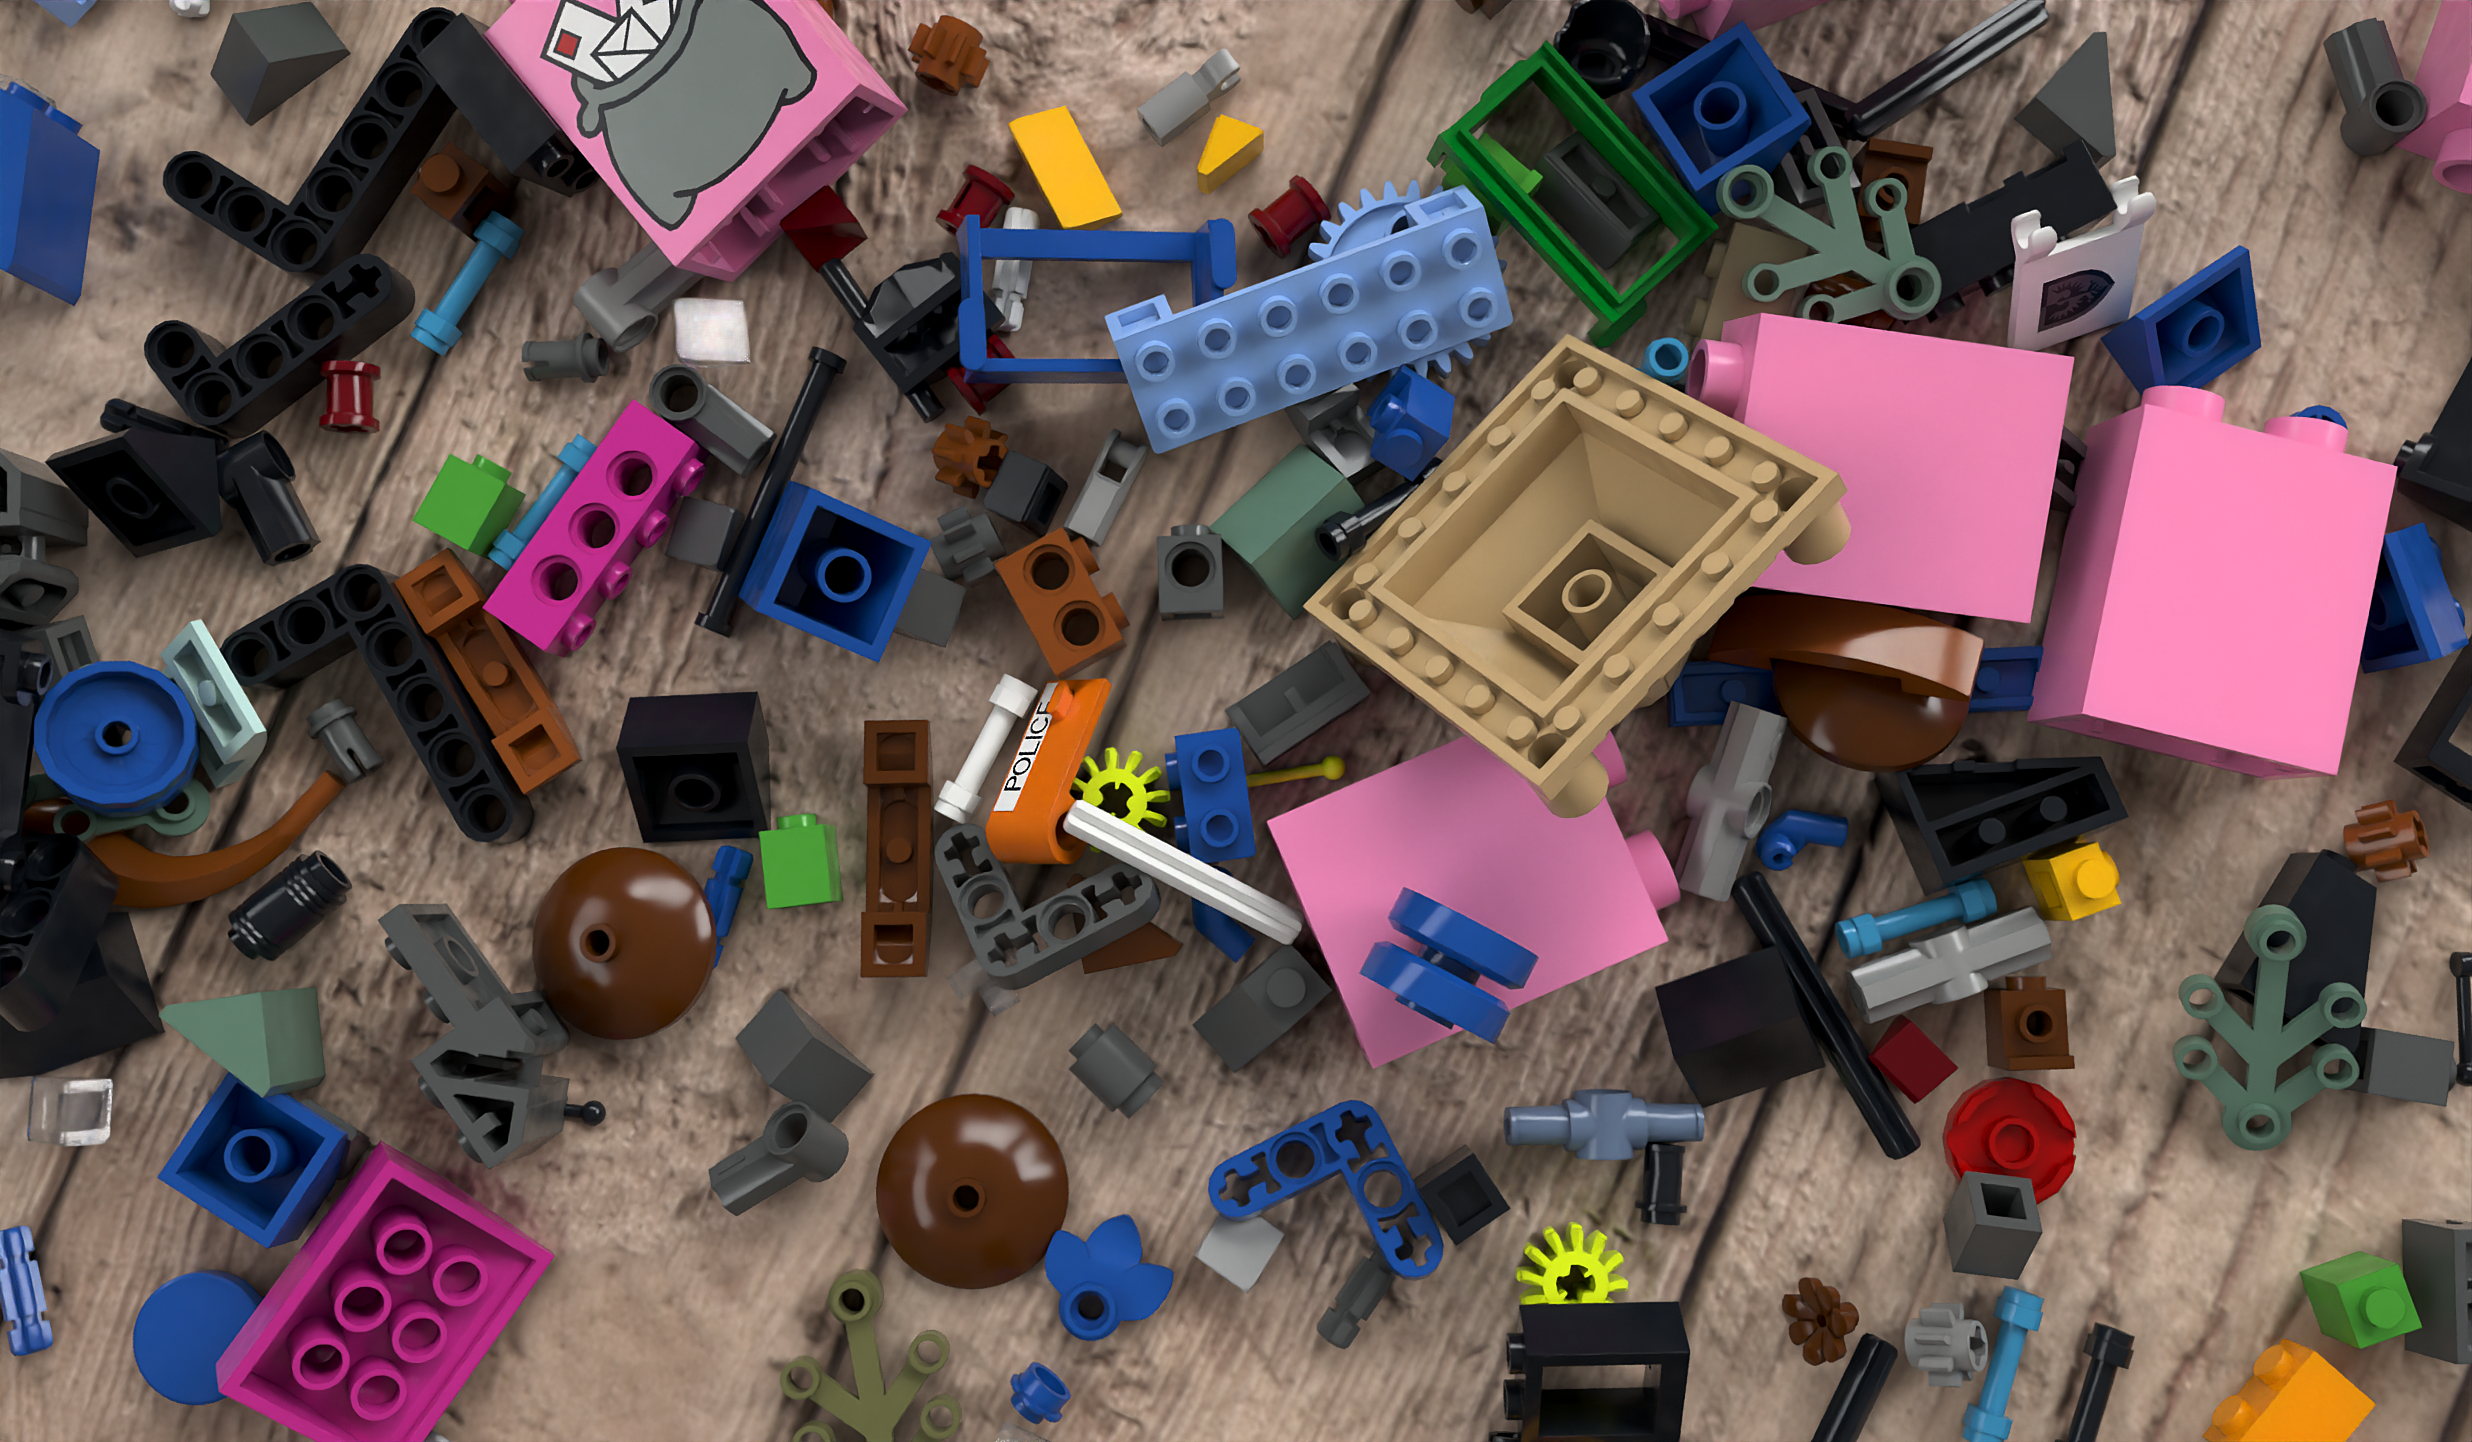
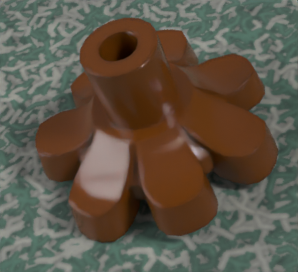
M1801 1278L1798 1282L1800 1294H1785L1782 1299L1783 1311L1798 1320L1789 1325L1790 1339L1797 1346L1804 1344L1802 1356L1808 1364L1817 1366L1826 1361L1833 1363L1843 1358L1847 1352L1844 1336L1853 1332L1858 1325V1310L1850 1302L1840 1303L1839 1292L1833 1286H1823L1819 1278Z

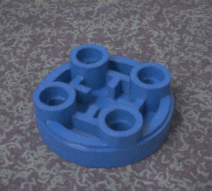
M212 1269L193 1271L176 1277L160 1286L142 1306L133 1332L134 1356L144 1379L160 1395L180 1404L206 1405L227 1398L228 1396L220 1393L218 1390L215 1364L265 1296L259 1295L248 1282L237 1275Z

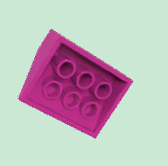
M380 1140L215 1364L218 1390L220 1393L315 1442H423L555 1255L433 1170Z

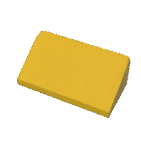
M1066 106L1020 117L1007 123L1015 145L1061 230H1096L1123 216L1116 199Z

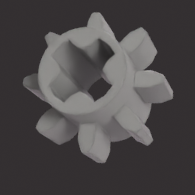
M1931 1303L1930 1309L1921 1308L1919 1310L1920 1319H1911L1905 1330V1352L1908 1362L1913 1368L1919 1369V1371H1929L1928 1380L1930 1386L1961 1388L1962 1381H1972V1371L1980 1372L1986 1365L1988 1343L1985 1329L1980 1321L1964 1319V1309L1961 1303Z

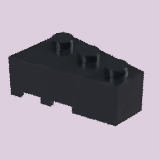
M2082 139L2061 150L2062 153L2049 165L2029 175H2025L2022 170L2003 180L2004 187L1971 203L1966 204L1964 201L1909 230L1915 255L1931 261L1941 277L1942 288L1939 300L1935 307L1925 315L1930 324L1941 321L1966 306L1962 300L1964 296L1982 289L1985 297H1989L2013 285L2016 255L2011 234V222L2016 216L2037 209L2041 214L2040 227L2051 226L2057 234V243L2087 233L2118 208ZM1883 247L1877 254L1886 258V253ZM1905 275L1897 284V292L1902 299L1907 300L1915 291V283L1911 277ZM1914 319V320H1902V321H1903L1904 325H1907V324H1909V323H1911V322H1913V321H1915V320H1917V319Z
M2101 756L2016 759L2013 762L1975 763V760L1953 761L1951 764L1919 765L1903 771L1880 773L1874 779L1925 896L2101 833L2129 817Z

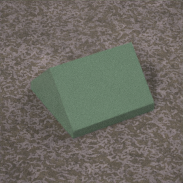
M1300 443L1209 527V531L1212 534H1221L1222 545L1294 621L1305 611L1302 606L1350 558L1345 556L1337 562L1329 560L1322 553L1316 542V529L1322 526L1326 519L1339 511L1353 514L1366 505L1344 475ZM1375 531L1365 536V539L1367 540Z
M316 987L266 991L166 1005L159 1014L162 1020L262 1098L317 1087L326 1077Z

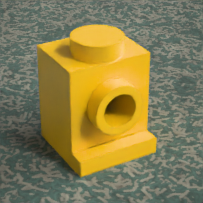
M2081 839L2022 861L2045 920L2075 921L2122 904L2116 887L2120 884L2117 867L2111 856L2106 851H2101L2098 842H2087L2086 839Z

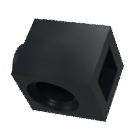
M1466 1144L1413 1179L1419 1192L1455 1246L1511 1209L1473 1151Z

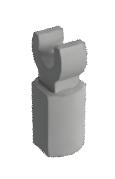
M1223 48L1211 56L1192 76L1184 72L1137 108L1139 120L1157 144L1161 147L1165 146L1211 110L1210 102L1213 99L1226 94L1241 81L1237 74L1240 66L1229 52Z

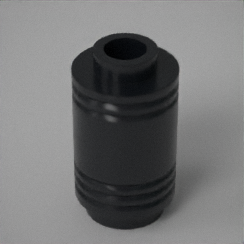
M316 850L310 856L301 854L289 866H286L283 871L276 874L235 910L229 913L228 918L233 928L228 931V936L236 948L248 958L256 960L259 956H262L269 961H275L286 950L320 924L332 911H335L338 906L344 904L347 901L345 894L352 889V884L342 869L323 852Z

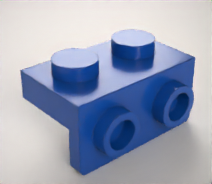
M1228 728L1174 736L1176 752L1165 753L1170 791L1182 790L1185 815L1173 817L1177 849L1186 854L1190 853L1192 857L1205 864L1253 857L1256 853L1239 730Z

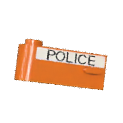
M1106 678L1046 681L986 824V839L991 852L997 860L1003 863L1073 864L1080 859L1085 851L1087 842L1067 833L1063 829V822L1071 806L1076 801L1069 794V791L1112 688V684Z

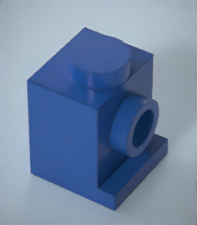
M1402 364L1367 409V415L1371 417L1370 427L1375 429L1370 456L1413 482L1449 439L1455 396Z

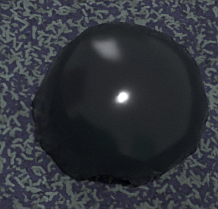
M1580 0L1572 5L1564 26L1555 33L1553 47L1601 99H1608L1631 88L1642 74L1649 54L1651 33L1645 13L1629 0Z

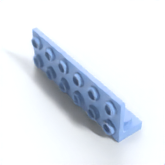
M1462 184L1405 205L1404 210L1409 224L1408 229L1174 315L1164 294L1105 315L1107 326L1153 451L1157 454L1166 452L1511 325L1513 316L1484 206Z

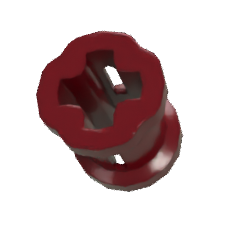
M970 164L967 165L962 173L965 178L962 187L948 209H941L935 220L944 230L956 238V232L966 215H980V228H989L1002 205H1011L1015 198L1013 191L1002 181L987 171Z
M1295 175L1289 180V189L1264 210L1253 209L1248 214V219L1264 244L1277 257L1284 259L1290 254V245L1316 223L1321 224L1323 220L1330 221L1331 214L1313 186L1305 178Z
M995 333L987 338V358H1015ZM951 366L945 371L957 390L979 416L987 411L986 403L1012 384L964 383L965 368L963 366L959 369Z
M337 360L321 363L320 374L327 378L326 414L319 417V427L326 431L346 434H371L379 432L380 421L373 417L374 381L381 379V368L374 364L357 361Z

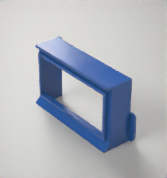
M966 215L956 232L960 251L962 302L958 307L960 362L965 368L964 383L1129 384L1120 359L987 358L982 260L1191 263L1193 307L1223 297L1224 290L1232 287L1237 280L1235 229L1233 224L1223 218L1207 220L1196 232L980 228V215Z

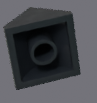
M130 428L54 453L45 461L53 472L135 558L214 537L222 528L215 439Z
M1778 943L1655 986L1674 1060L1702 1108L1826 1067Z

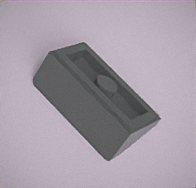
M1578 131L1544 154L1533 168L1543 176L1534 198L1605 270L1610 269L1663 220Z

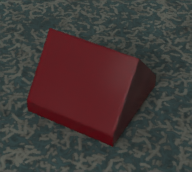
M1902 1014L1895 1017L1868 1056V1059L1914 1104L1920 1102L1958 1069L1911 1020Z

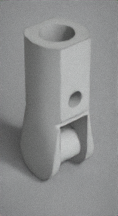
M1115 428L1108 435L1063 525V529L1077 538L1083 537L1085 542L1099 548L1143 467L1150 450V446L1145 443L1137 447L1121 439V431ZM1109 461L1127 469L1121 483L1102 475Z

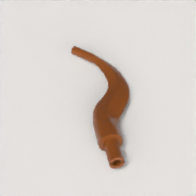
M326 770L269 829L249 840L218 851L189 856L166 855L149 850L131 840L122 831L95 836L91 842L85 845L118 877L119 887L113 904L139 909L177 906L205 899L232 888L265 868L294 843L306 828L346 787V783L332 771ZM61 798L34 803L24 813L22 836L56 834L53 827L56 813L64 806L75 803L69 799ZM72 815L64 821L62 830L75 836L81 835L88 830L90 821L85 816Z

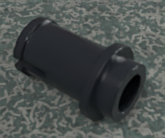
M1647 1143L1644 1157L1642 1200L1635 1201V1208L1641 1209V1222L1660 1225H1680V1213H1687V1205L1681 1204L1683 1154L1685 1153L1686 1146Z

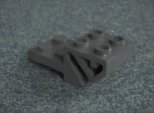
M0 448V628L9 630L16 622L33 626L50 623L78 594L79 578L70 569L45 563V547L87 546L89 508L47 464Z
M447 903L399 904L378 919V922L389 936L385 939V945L391 956L403 968L407 970L413 969L427 989L423 992V998L429 1009L439 1020L444 1023L451 1022L454 1026L453 1030L412 1059L411 1062L421 1074L418 1078V1084L425 1097L437 1108H445L459 1127L456 1136L466 1154L478 1163L484 1162L488 1169H492L534 1153L562 1132L565 1119L564 1107L568 1101L567 1092L570 1078L542 1075L541 1073L544 1055L562 1051L569 1044L570 1033L568 1027L542 991L536 990L511 994ZM507 1057L521 1058L523 1062L522 1072L517 1071L520 1061L518 1059H508Z

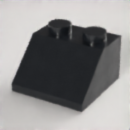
M758 691L630 697L616 750L643 843L759 838V832L771 830L769 739Z

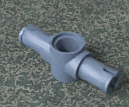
M1577 1090L1574 1091V1099H1564L1561 1105L1506 1107L1504 1110V1135L1507 1145H1563L1565 1151H1575L1576 1158L1586 1160L1634 1158L1633 1150L1645 1149L1647 1143L1702 1141L1704 1137V1114L1700 1104L1644 1103L1641 1097L1632 1098V1091Z

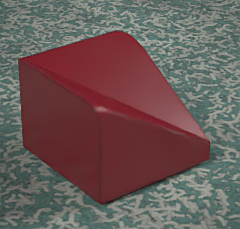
M824 185L780 220L781 223L779 224L793 245L817 273H819V269L827 261L839 257L840 260L868 239L856 217L829 185Z

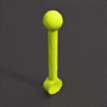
M1330 755L1319 764L1246 775L1247 788L1318 776H1325L1329 780H1337L1344 775L1346 765L1341 757Z

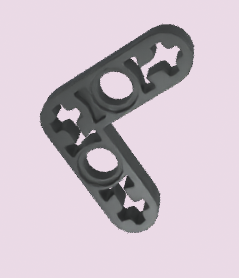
M970 823L953 826L943 833L936 845V863L978 963L993 983L1004 990L1025 988L1139 929L1154 918L1160 907V892L1151 875L1128 863L1122 862L1025 911L1005 864L997 860L991 852L983 828ZM970 847L973 848L972 857L981 872L971 877L961 863L963 861L961 852ZM1132 886L1136 900L1131 904L1124 905L1120 891ZM992 892L1004 895L1003 905L995 915L985 919L974 917L975 905L984 895ZM1099 901L1107 918L1101 920L1091 904ZM1070 913L1085 915V925L1075 937L1067 940L1054 937L1055 925L1063 916ZM1037 932L1048 946L1047 949L1041 952L1037 947L1038 943L1032 936ZM1015 946L1018 950L1016 952L1017 962L1007 967L1004 964L1006 961L1004 952Z

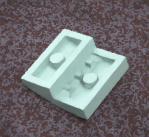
M191 621L160 654L166 664V668L161 673L183 691L195 715L200 731V761L214 786L218 788L238 782L248 772L266 745L267 732L203 621Z

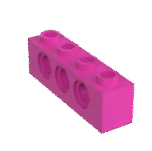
M632 399L483 608L545 652L565 658L570 650L574 652L580 649L593 633L596 626V621L593 617L607 598L609 600L616 598L629 583L633 574V569L630 566L643 547H652L665 533L670 522V518L667 516L668 512L681 495L684 497L690 495L700 484L707 468L704 462L710 454L688 436ZM651 468L653 478L648 490L640 495L631 496L628 489L631 476L639 469ZM605 519H613L615 524L614 537L607 545L595 548L592 543V532L595 526ZM574 570L578 578L577 588L570 597L559 600L555 593L556 582L564 572Z

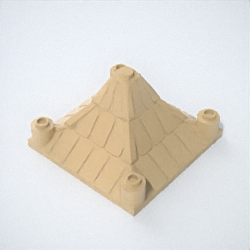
M1566 334L1366 540V547L1352 555L1302 607L1315 622L1336 638L1356 663L1379 668L1523 778L1552 814L1560 818H1577L1588 814L1600 804L1607 793L1609 785L1607 770L1592 751L1606 738L1608 731L1619 724L1630 711L1652 705L1671 689L1675 680L1679 677L1696 639L1703 636L1734 604L1735 598L1745 592L1776 560V555L1783 550L1793 562L1811 565L1827 561L1842 551L1850 538L1851 525L1839 500L1848 490L1839 473Z

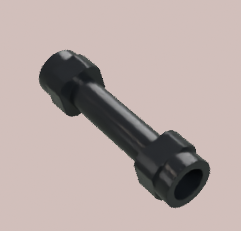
M1433 457L1413 482L1404 477L1405 482L1357 512L1349 514L1339 511L1326 519L1323 525L1315 531L1316 542L1322 553L1329 560L1337 562L1345 556L1351 557L1365 548L1367 544L1365 536L1378 529L1443 461Z
M2095 1322L2092 1334L2088 1333L2083 1350L2084 1353L2092 1358L2066 1442L2096 1441L2118 1367L2129 1369L2134 1353L2132 1346L2135 1336ZM2059 1439L2055 1440V1442H2065Z

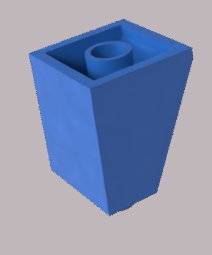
M11 81L5 91L0 88V269L75 306L82 291L100 150L77 136L83 126L82 124L50 106L49 102Z
M789 480L738 596L755 611L879 663L932 542L818 490Z

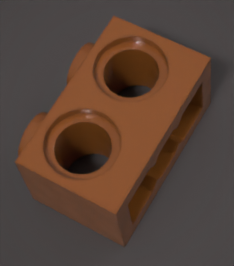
M1061 527L995 563L1052 671L1059 680H1065L1127 646L1119 631L1130 626L1113 592L1100 597L1090 575L1098 572L1100 569L1083 537L1070 542L1066 532ZM1052 559L1065 562L1069 566V575L1061 587L1046 590L1036 584V572L1042 563ZM1079 614L1092 615L1099 621L1097 637L1094 641L1084 646L1073 645L1065 637V629L1068 622Z

